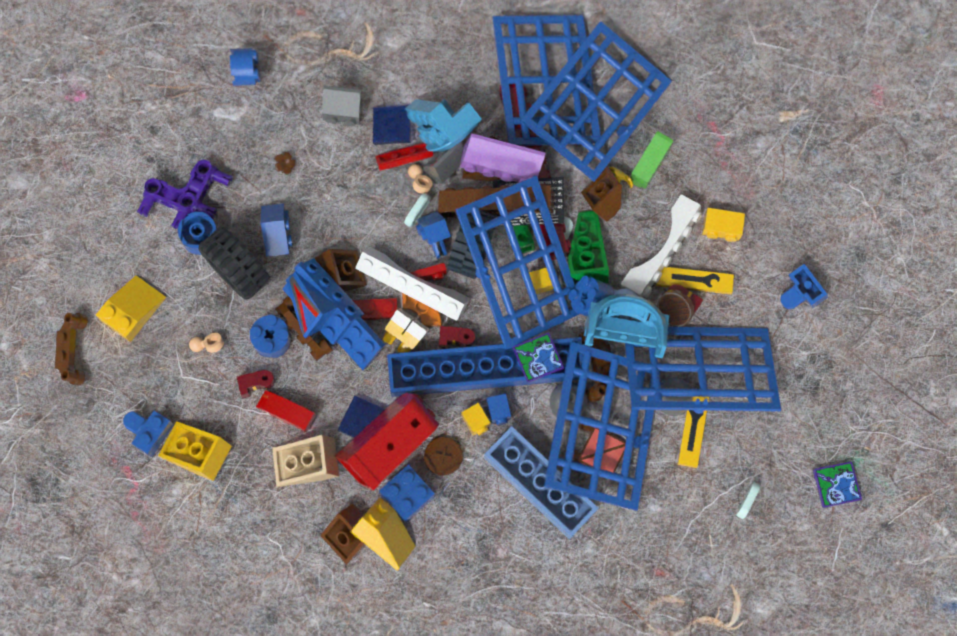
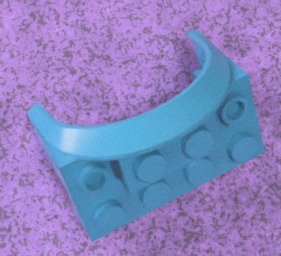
M415 99L405 108L408 112V118L419 126L417 128L420 133L419 137L426 144L428 151L444 152L460 143L482 120L468 102L456 113L445 99L440 102Z
M616 294L606 297L598 303L591 302L584 329L585 345L593 346V339L598 338L656 348L655 357L663 358L667 348L669 315L662 314L659 308L647 299L631 294ZM650 313L651 315L649 321H646L648 314ZM616 315L630 316L638 320H625Z

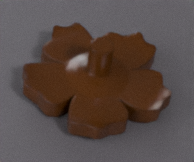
M284 152L283 154L275 155L274 160L278 162L275 163V170L277 172L282 171L286 175L291 173V168H294L296 163L290 153Z

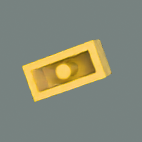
M707 208L704 215L702 235H707L711 239L719 237L725 238L726 241L730 242L739 241L743 234L745 213Z

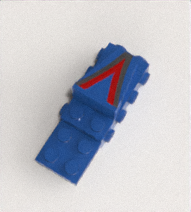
M314 258L306 262L301 261L295 266V272L286 279L287 283L282 290L292 300L304 338H307L320 331L332 345L338 343L362 370L366 369L386 344L362 319L364 313Z

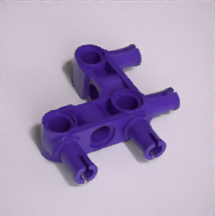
M200 160L192 169L191 177L183 189H177L168 185L165 181L151 178L145 182L144 198L136 212L148 217L153 204L156 202L177 210L178 213L171 224V227L177 229L180 221L192 212H203L213 219L217 208L203 204L202 201L213 181L229 187L231 184L229 181L232 182L233 176L219 171L208 160ZM204 168H208V169H209L208 172H206V173H201V170H202V169H204ZM153 187H159L157 191L150 192ZM187 201H193L190 206H184Z

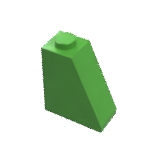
M659 131L656 132L631 174L630 179L635 186L647 188L669 154L674 140Z

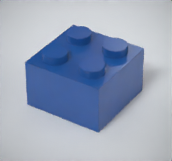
M409 464L379 490L380 495L395 509L405 523L435 498V493Z

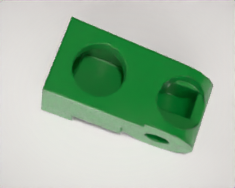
M528 225L513 226L522 254L534 251V240Z

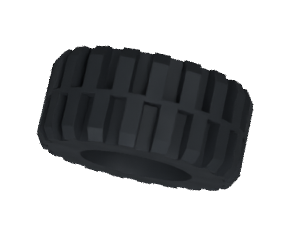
M218 227L199 244L198 250L201 255L243 299L252 298L269 282L270 276L265 268L227 228Z

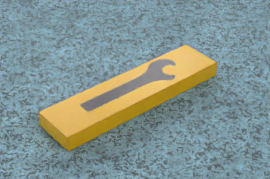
M664 267L661 271L662 276L656 283V286L670 287L671 285L679 284L687 290L732 294L734 275Z
M693 397V401H696L698 398L701 402L704 399L709 401V397ZM694 410L686 411L677 465L692 468L698 467L707 410L701 414L696 413Z

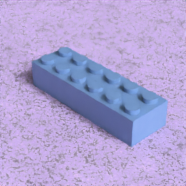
M512 426L484 454V459L569 540L598 510V507L588 498L544 487L549 461ZM556 468L554 480L561 482L562 473Z

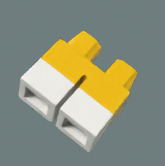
M400 308L386 326L383 340L392 345L396 338L399 339L402 343L397 350L400 353H407L418 346L430 329L418 320H414V317Z

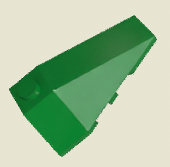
M593 210L578 212L571 250L568 256L570 276L579 281L583 276H588L609 283V268L598 214Z

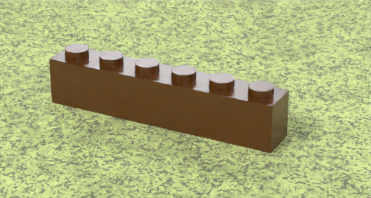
M541 183L540 186L550 213H554V191L551 185ZM502 185L500 188L483 186L482 189L464 187L463 190L446 188L439 191L438 213L443 218L458 217L455 209L510 186ZM528 187L527 190L531 202H534L536 198L532 187ZM520 191L503 198L508 213L525 206ZM496 201L479 208L485 212L500 215ZM539 208L534 210L536 214H541Z

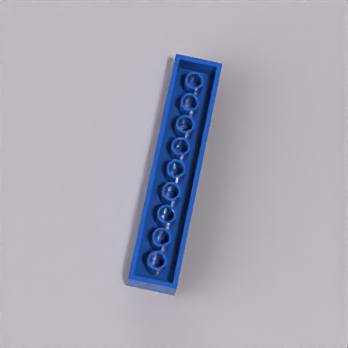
M581 337L552 340L564 369L528 384L513 351V347L505 349L504 344L387 354L391 397H399L405 393L421 395L563 382L570 342L582 345ZM578 352L575 367L581 368L583 354ZM573 374L572 381H578L580 376Z

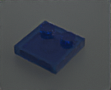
M408 105L373 108L374 145L411 143V120L408 118V112L405 109Z
M354 395L341 421L338 432L354 439L385 409Z

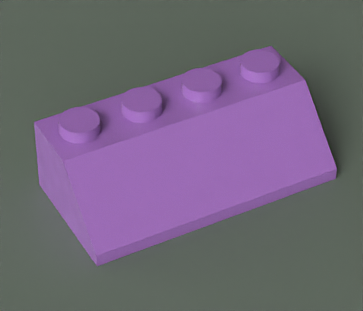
M471 133L463 147L460 167L464 168L467 172H480L484 176L499 177L506 182H522L534 175L538 178L545 152Z

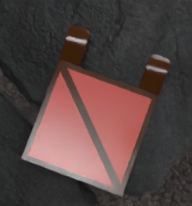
M579 424V428L589 432L590 435L581 453L574 450L573 459L593 467L599 429ZM609 433L606 434L600 469L615 473L624 455L625 441Z

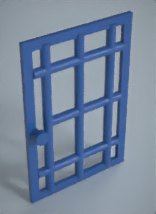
M583 15L493 16L508 143L518 146L549 145L540 137H530L529 128L520 121L527 113L523 84L543 83L544 90L548 87L556 76H550L545 43H565L567 59L569 61L574 54L573 43H579L580 47L586 39ZM501 24H508L509 36L502 35ZM515 24H535L537 36H517ZM543 24H563L564 36H544ZM570 24H576L578 35H571ZM538 43L542 76H522L518 44ZM504 44H510L514 76H508ZM588 49L581 56L582 67L589 59ZM576 64L569 71L574 77L577 74ZM590 69L584 76V80L580 82L594 92ZM564 78L560 83L570 82ZM509 84H516L520 117H513ZM577 88L572 91L575 116H560L568 124L575 123L583 113L580 98L581 91ZM552 94L546 100V106L549 108L553 104ZM587 97V102H588V106H589V104H590L592 101ZM597 107L585 121V123H591L592 136H586L584 124L578 130L592 144H595L601 137ZM532 117L531 119L538 123L542 117ZM550 119L547 123L549 124L550 135L560 142L564 136H558L557 125ZM514 125H521L522 137L516 138ZM572 138L567 145L580 143Z
M600 21L520 121L594 182L672 81ZM600 33H603L606 38L599 46L594 40ZM611 42L628 54L622 64L605 51ZM590 47L594 53L574 77L569 71ZM599 57H602L616 71L596 95L580 81ZM634 60L650 73L644 82L627 69ZM623 75L638 90L620 113H618L604 102L603 99ZM565 78L570 83L549 108L544 102ZM656 78L661 84L653 91L649 86ZM577 88L592 102L574 125L570 126L556 114V111L572 91ZM646 94L649 99L627 127L620 126L617 129L641 96ZM599 106L614 120L595 145H593L578 130L596 107ZM538 110H541L544 116L536 123L531 118ZM550 119L567 132L560 142L543 129ZM617 129L619 138L605 155L600 149ZM572 138L589 150L582 161L566 148ZM596 156L601 161L592 170L588 165Z
M534 175L529 179L455 209L476 266V276L481 280L505 349H509L579 315L573 309L569 310L564 297L574 289L575 284L570 276L569 267L537 176ZM528 187H532L536 198L534 202H531L527 190ZM520 191L525 206L508 213L503 198ZM496 201L501 216L483 223L479 208ZM537 208L540 210L551 244L548 246L534 211ZM469 212H472L476 224L474 228H471L466 215ZM527 213L540 249L523 257L511 220ZM504 224L516 260L499 267L487 230ZM475 235H480L508 314L504 317L489 279L491 278V275L488 274L489 269L484 265L474 237ZM553 251L566 285L563 289L549 254ZM543 257L555 293L538 300L526 264ZM519 267L531 304L515 311L502 275ZM558 300L562 314L546 321L541 307ZM534 311L539 325L522 332L518 318ZM511 322L515 336L510 338L506 324Z
M668 327L667 335H693V340L667 339V347H694L696 364L658 363V358L655 357L656 348L649 347L650 363H635L634 347L646 346L625 343L631 409L694 410L698 414L703 413L705 410L781 411L768 328ZM701 336H738L739 340H701ZM746 336L761 337V341H747ZM702 348H740L743 365L704 364ZM748 348L763 349L765 365H751ZM636 371H651L653 388H638ZM659 371L698 372L700 389L661 388ZM706 372L744 373L746 390L708 389ZM752 373H767L769 390H754ZM639 396H654V401H639ZM662 396L748 397V402H708V399H704L701 402L699 398L696 401H662ZM756 398H771V403L756 402Z
M570 342L544 487L638 511L654 410H645L641 436L635 437L639 409H631L628 429L608 423L614 387L629 390V382L616 378L618 364L627 367L626 357ZM577 352L584 354L581 368L575 367ZM591 356L611 362L609 376L589 371ZM651 371L637 372L638 388H648L643 386L645 372L651 374ZM573 374L580 377L573 413L567 412ZM651 374V379H650L649 388H653L652 374ZM587 378L607 384L601 421L581 416ZM648 396L647 401H654V396ZM566 419L571 421L566 455L565 459L559 458V451ZM579 423L599 429L593 467L573 461ZM607 431L627 436L620 474L600 469ZM633 447L639 448L634 478L628 476ZM557 465L563 467L561 482L554 480ZM571 469L591 474L589 489L568 484ZM599 477L619 482L617 497L597 492ZM627 484L633 486L631 500L624 499Z

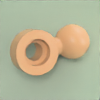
M413 164L408 169V175L414 179V190L421 194L430 192L433 184L432 180L422 175L423 170L420 165Z
M211 333L204 340L200 337H194L189 342V347L194 352H200L205 347L208 352L213 353L219 351L224 345V340L219 333Z

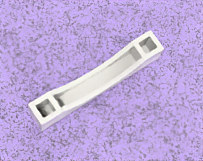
M680 195L671 209L672 228L664 247L648 262L630 269L621 283V289H630L642 298L649 296L652 290L651 286L654 282L657 283L662 276V269L669 266L673 253L679 251L684 237L687 238L690 235L694 222L697 223L702 215L700 204Z
M368 247L362 252L356 269L456 321L463 315L470 300L469 297L453 289L444 288L414 276L394 263L387 255L372 247Z

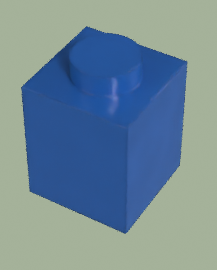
M506 394L488 397L486 402L491 424L503 425L508 423L507 420L511 419V413Z

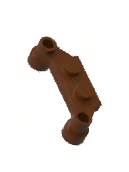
M289 296L284 298L283 302L275 308L281 317L287 319L284 322L291 331L293 329L296 330L298 333L296 337L302 345L307 344L312 349L310 354L316 361L333 351L324 339L317 343L312 336L304 338L298 319L293 314L295 309Z
M68 312L64 316V324L57 331L55 369L60 371L63 381L80 386L85 380V373L74 368L76 329H84L87 326L88 318L85 314Z
M583 331L579 333L578 337H581L582 345H585V336ZM593 339V346L590 347L611 353L610 344H606L603 339ZM591 356L593 372L609 376L611 362ZM595 381V385L586 390L587 399L593 403L601 400L605 396L607 384Z

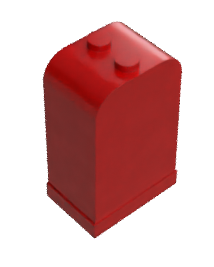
M405 393L398 397L335 455L336 459L360 485L374 491L391 472L438 428L439 422L435 419L436 415L429 408H425L422 404V399L417 394Z

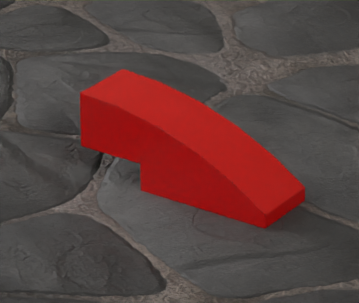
M267 390L264 391L256 405V408L304 432L308 431L316 416L314 412Z

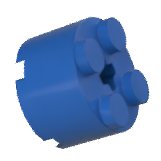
M253 47L230 49L232 53L230 55L231 76H234V80H236L232 81L233 86L256 85V82H260V72L256 68V64H259L257 50H254Z
M192 212L180 221L178 236L187 251L201 255L198 250L199 244L217 229L214 220L206 213Z
M583 276L574 289L569 292V300H571V306L576 313L587 317L591 302L598 303L604 298L614 295V290L611 285Z
M268 315L259 318L252 325L250 340L255 350L261 356L278 358L289 349L291 334L282 319L274 315ZM271 334L274 338L270 339L268 336Z

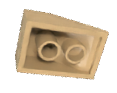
M320 435L272 448L277 487L339 477L338 463L335 457V438Z

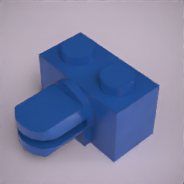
M436 211L416 219L418 222L416 230L422 240H426L431 245L436 259L441 258L436 242H438L443 256L448 255L443 239L451 237L446 221L441 214Z
M803 264L789 274V279L794 286L785 291L780 297L782 306L788 310L794 309L805 300L813 309L827 299L828 294L807 266Z
M134 411L127 413L123 419L124 426L137 435L131 444L150 457H153L174 426L170 420L156 411H153L148 419Z

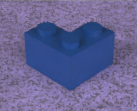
M284 203L261 206V228L266 257L289 254V247H292V237L287 234V230H290L289 210H285Z

